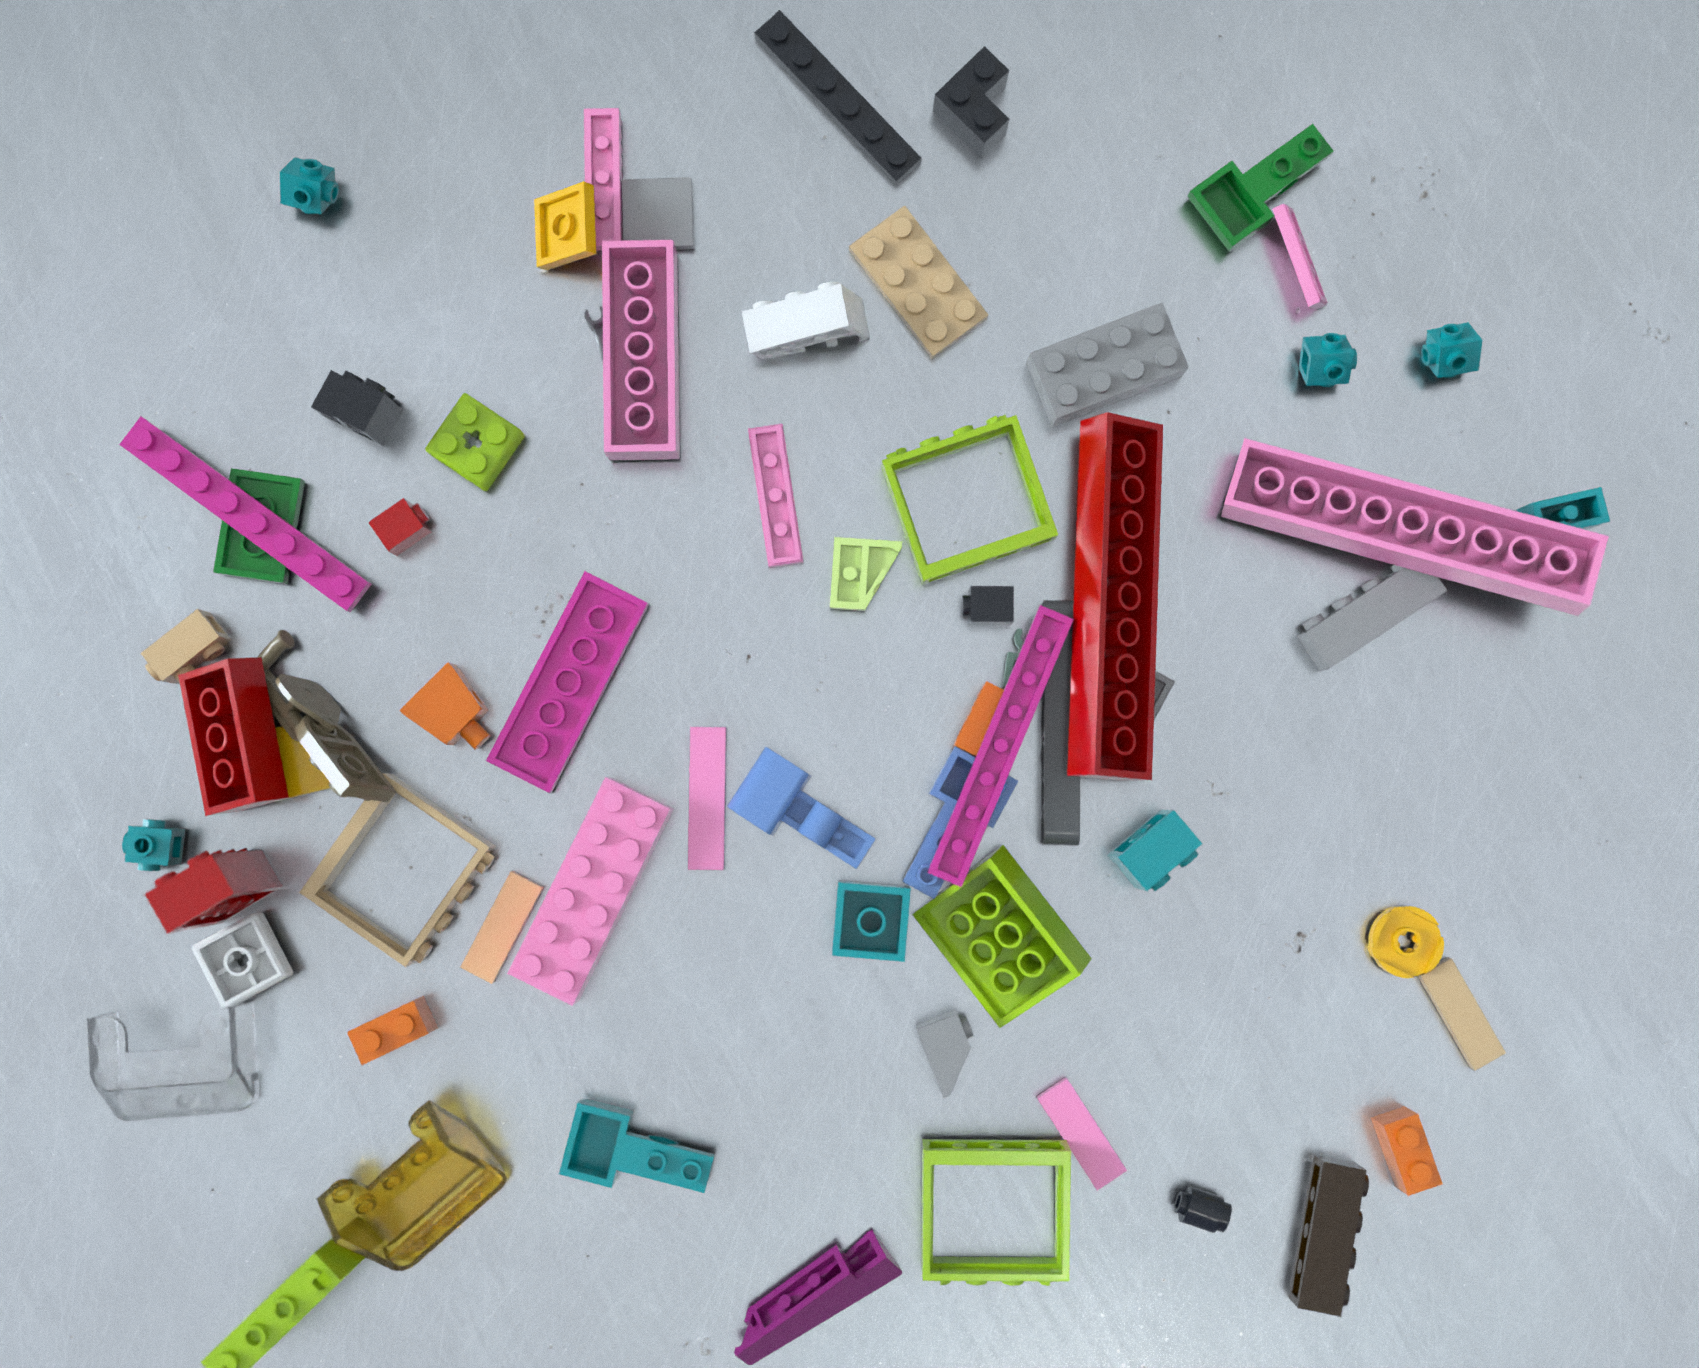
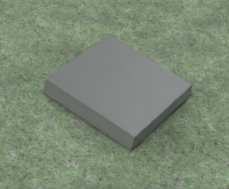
M691 177L621 180L623 240H673L676 250L694 249Z

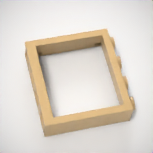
M383 773L396 793L477 848L478 850L411 946L408 947L328 891L392 798L388 802L364 800L299 893L401 965L407 967L416 961L421 963L427 957L433 947L429 944L430 940L436 932L441 934L448 927L453 919V915L450 914L451 910L457 902L462 904L469 897L474 889V886L470 883L478 872L484 874L495 858L491 853L496 846L394 774Z

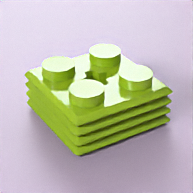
M463 393L425 450L482 490L488 491L525 435L518 427L467 393ZM479 435V439L482 442L479 448L477 446L470 448V438H476Z

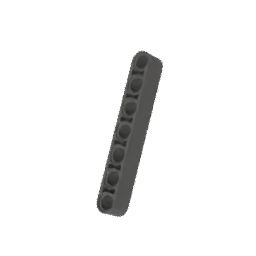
M1043 600L1042 606L1073 619L1074 600ZM1073 622L1041 696L1042 845L1078 846L1080 841V777L1067 776Z

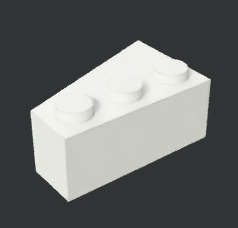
M838 282L823 283L818 286V290L809 293L804 291L792 292L785 296V300L774 303L769 300L760 301L753 304V309L742 312L749 353L761 359L803 352L806 346L825 341L827 347L838 345L837 338L858 335L859 341L870 339L862 298Z

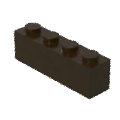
M1314 1155L1289 1293V1299L1299 1309L1341 1317L1343 1306H1347L1349 1302L1350 1286L1347 1280L1349 1269L1352 1270L1356 1263V1249L1353 1247L1356 1233L1361 1231L1363 1215L1360 1211L1362 1197L1367 1195L1369 1189V1177L1366 1175L1367 1170L1357 1163Z

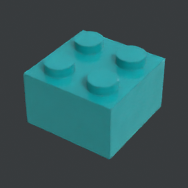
M1160 810L1111 851L1108 857L1135 888L1144 891L1152 888L1153 891H1157L1171 879L1168 875L1171 870L1178 865L1181 868L1187 866L1198 856L1196 849L1203 843L1175 810Z
M838 880L832 956L905 962L911 888L908 886Z

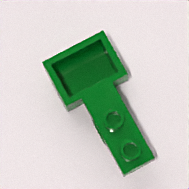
M1311 124L1244 174H1242L1233 160L1190 190L1187 197L1223 245L1231 252L1264 229L1273 219L1274 214L1265 204L1266 202L1287 191L1303 175L1330 157L1334 150L1314 124Z

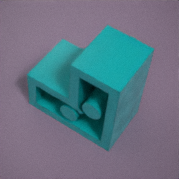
M1602 487L1533 502L1516 509L1517 512L1584 530L1610 522Z

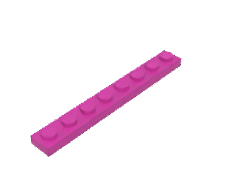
M140 416L119 444L344 610L351 613L372 585L142 416Z
M1042 605L1038 607L927 873L962 887L1074 619Z

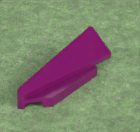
M872 1229L845 1254L841 1248L835 1245L748 1308L744 1319L747 1329L742 1344L735 1347V1356L747 1365H753L896 1279L902 1274L900 1267Z

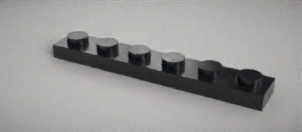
M781 10L776 12L754 32L755 39L895 186L921 164L922 158Z

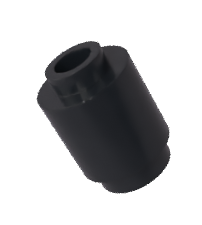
M1188 1186L1185 1192L1180 1191L1178 1193L1174 1212L1178 1213L1179 1222L1215 1233L1216 1231L1224 1232L1227 1229L1231 1218L1232 1206L1230 1203L1224 1202L1223 1197Z

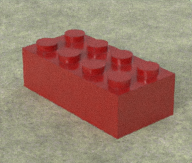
M229 658L178 675L205 816L239 812L289 798L262 658Z
M244 848L237 852L235 849L225 853L222 850L212 854L209 851L202 852L188 860L187 864L189 867L177 874L176 871H171L154 881L156 887L144 895L166 933L170 934L221 924L283 887L262 850L248 851L247 848Z

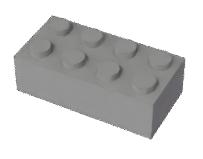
M1163 303L1156 304L1030 353L1026 362L1051 427L1179 379L1189 368Z

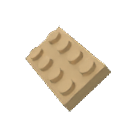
M905 205L849 246L851 254L931 359H934L988 319V313Z

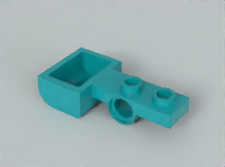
M579 1100L559 1175L612 1188L618 1171L705 1193L715 1154L678 1145L676 1141L655 1135L642 1136L628 1132L633 1115L632 1110L594 1100Z

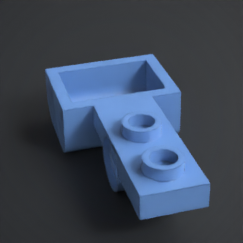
M956 746L951 751L929 792L933 797L943 801L944 805L926 834L916 857L902 881L935 899L944 880L927 873L975 759L974 756ZM1009 775L987 825L990 828H994L1018 783V780Z
M765 747L727 807L772 836L783 821L811 841L857 869L876 839L804 793L802 790L811 778V775L768 747Z

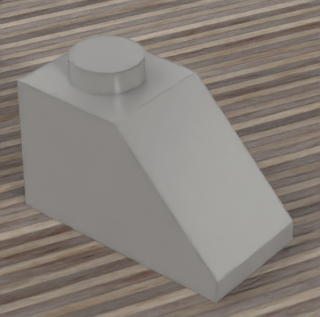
M956 1010L916 1024L918 1034L943 1098L951 1095L971 1049L967 1038L974 1036L967 1017L959 1018Z

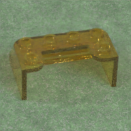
M430 1100L419 1107L412 1114L408 1122L411 1133L420 1140L412 1145L390 1167L385 1169L373 1182L367 1186L355 1179H340L334 1182L317 1198L319 1207L336 1244L394 1271L410 1269L420 1262L500 1191L507 1180L501 1164L466 1123Z

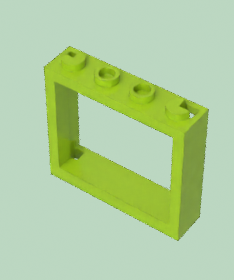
M1006 415L994 416L986 420L987 425L976 429L973 428V425L964 426L953 431L954 436L944 440H940L939 436L932 437L920 442V448L908 452L906 448L896 449V452L887 454V459L882 460L881 468L922 585L1054 541L1057 538L1058 532L1017 415L1009 418ZM1007 436L1039 527L927 564L896 473Z
M922 1139L921 1270L923 1281H940L941 1285L949 1284L951 1281H966L970 1285H984L987 1281H1002V1283L1011 1286L1021 1285L1024 1281H1038L1046 1286H1050V1282H1069L1071 1150L1067 1140ZM934 1165L1055 1166L1054 1257L933 1256Z
M352 1220L313 1253L200 1363L205 1368H251L377 1247L376 1243Z

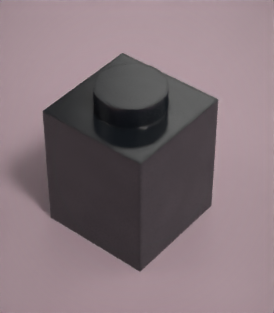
M970 586L968 595H962V616H968V625H1011L1014 622V586Z

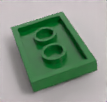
M231 468L230 481L297 529L305 484L303 479ZM222 520L213 573L288 584L290 569Z

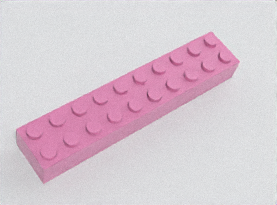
M1246 438L1243 441L1221 517L1576 616H1579L1590 606L1609 536Z

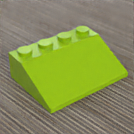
M1004 845L970 868L962 887L951 883L938 893L935 899L932 898L912 914L999 1028L1080 976L1092 959Z

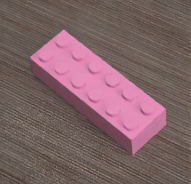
M602 241L604 453L609 460L680 459L677 250L674 241Z
M605 777L507 974L571 1006L576 1004L580 1000L674 808L611 777Z

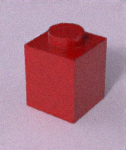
M404 498L368 522L387 551L396 556L431 533V530L426 525L430 518L419 503L413 505Z

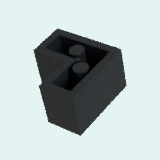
M985 46L935 94L933 111L980 158L984 157L1006 135L1009 118L992 102L1006 87L1009 69Z
M332 370L329 372L311 406L322 416L381 446L384 445L402 411L393 402L395 396L386 391L384 386L369 378H366L364 382L363 379L346 370L343 375Z

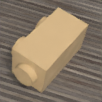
M197 609L141 652V655L148 662L145 668L154 679L175 684L178 682L180 684L178 675L195 670L205 660L212 661L225 651L223 646L230 642L231 638L210 612Z

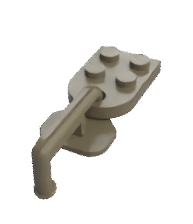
M286 630L278 631L277 636L258 655V657L262 658L273 715L289 736L301 743L311 756L309 760L312 765L322 771L330 781L329 787L334 793L344 798L353 797L366 801L388 802L396 793L395 789L355 738L338 725L341 709L331 695L322 686L311 680L280 674L275 678L269 670L281 653L286 649L293 648L295 644L289 632ZM301 711L306 713L304 717L300 715Z

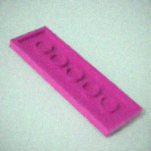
M584 571L486 761L548 793H552L649 604Z

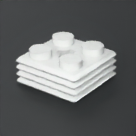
M263 912L252 913L192 946V950L222 1009L234 1007L293 975V970ZM241 954L248 956L247 966L238 965L237 960L242 957Z

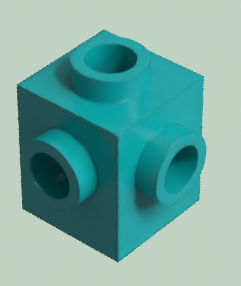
M294 157L280 171L281 204L301 209L307 214L321 215L331 203L334 204L336 202L339 185L335 182V168L322 165L321 162L314 159L304 160Z
M1469 322L1446 324L1441 328L1427 330L1426 345H1423L1421 350L1423 363L1430 367L1437 378H1451L1457 374L1479 371L1483 340Z
M1327 333L1323 336L1303 337L1299 370L1306 385L1332 387L1336 384H1349L1351 370L1357 366V352L1355 348L1351 347L1346 335Z
M143 819L142 825L129 826L122 842L125 862L138 863L137 870L160 871L161 865H181L185 829L165 827V820Z

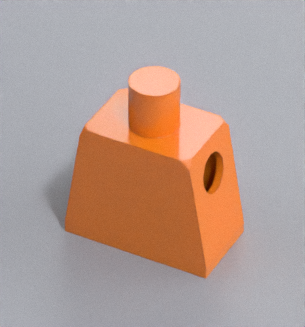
M449 662L399 710L403 715L446 745L453 746L463 738L474 750H477L491 736L478 723L488 712L487 707L462 671L455 664Z

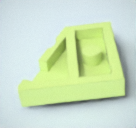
M834 537L830 609L865 611L901 551L902 541Z

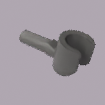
M599 306L601 317L598 320H591L588 309L585 310L584 317L589 328L594 331L600 358L603 359V308Z

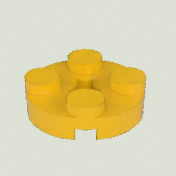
M1407 905L1392 906L1381 913L1373 922L1369 932L1368 952L1375 959L1377 965L1387 973L1401 978H1414V976L1430 972L1437 966L1443 955L1444 939L1441 937L1438 928L1439 924L1436 919L1427 911ZM1408 931L1411 933L1410 940L1415 943L1413 948L1406 947L1402 951L1399 948L1398 938L1400 935L1404 936Z

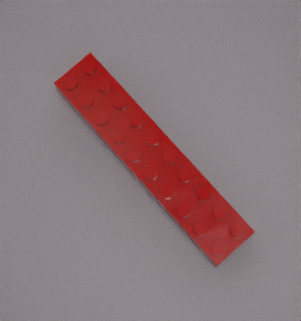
M1109 412L1080 421L1067 776L1117 781L1152 780L1163 424Z

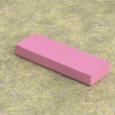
M1281 204L1272 210L1308 307L1314 310L1320 309L1328 303L1294 210L1287 204Z
M1066 1077L1036 1096L1063 1139L1067 1140L1070 1150L1097 1191L1127 1171Z

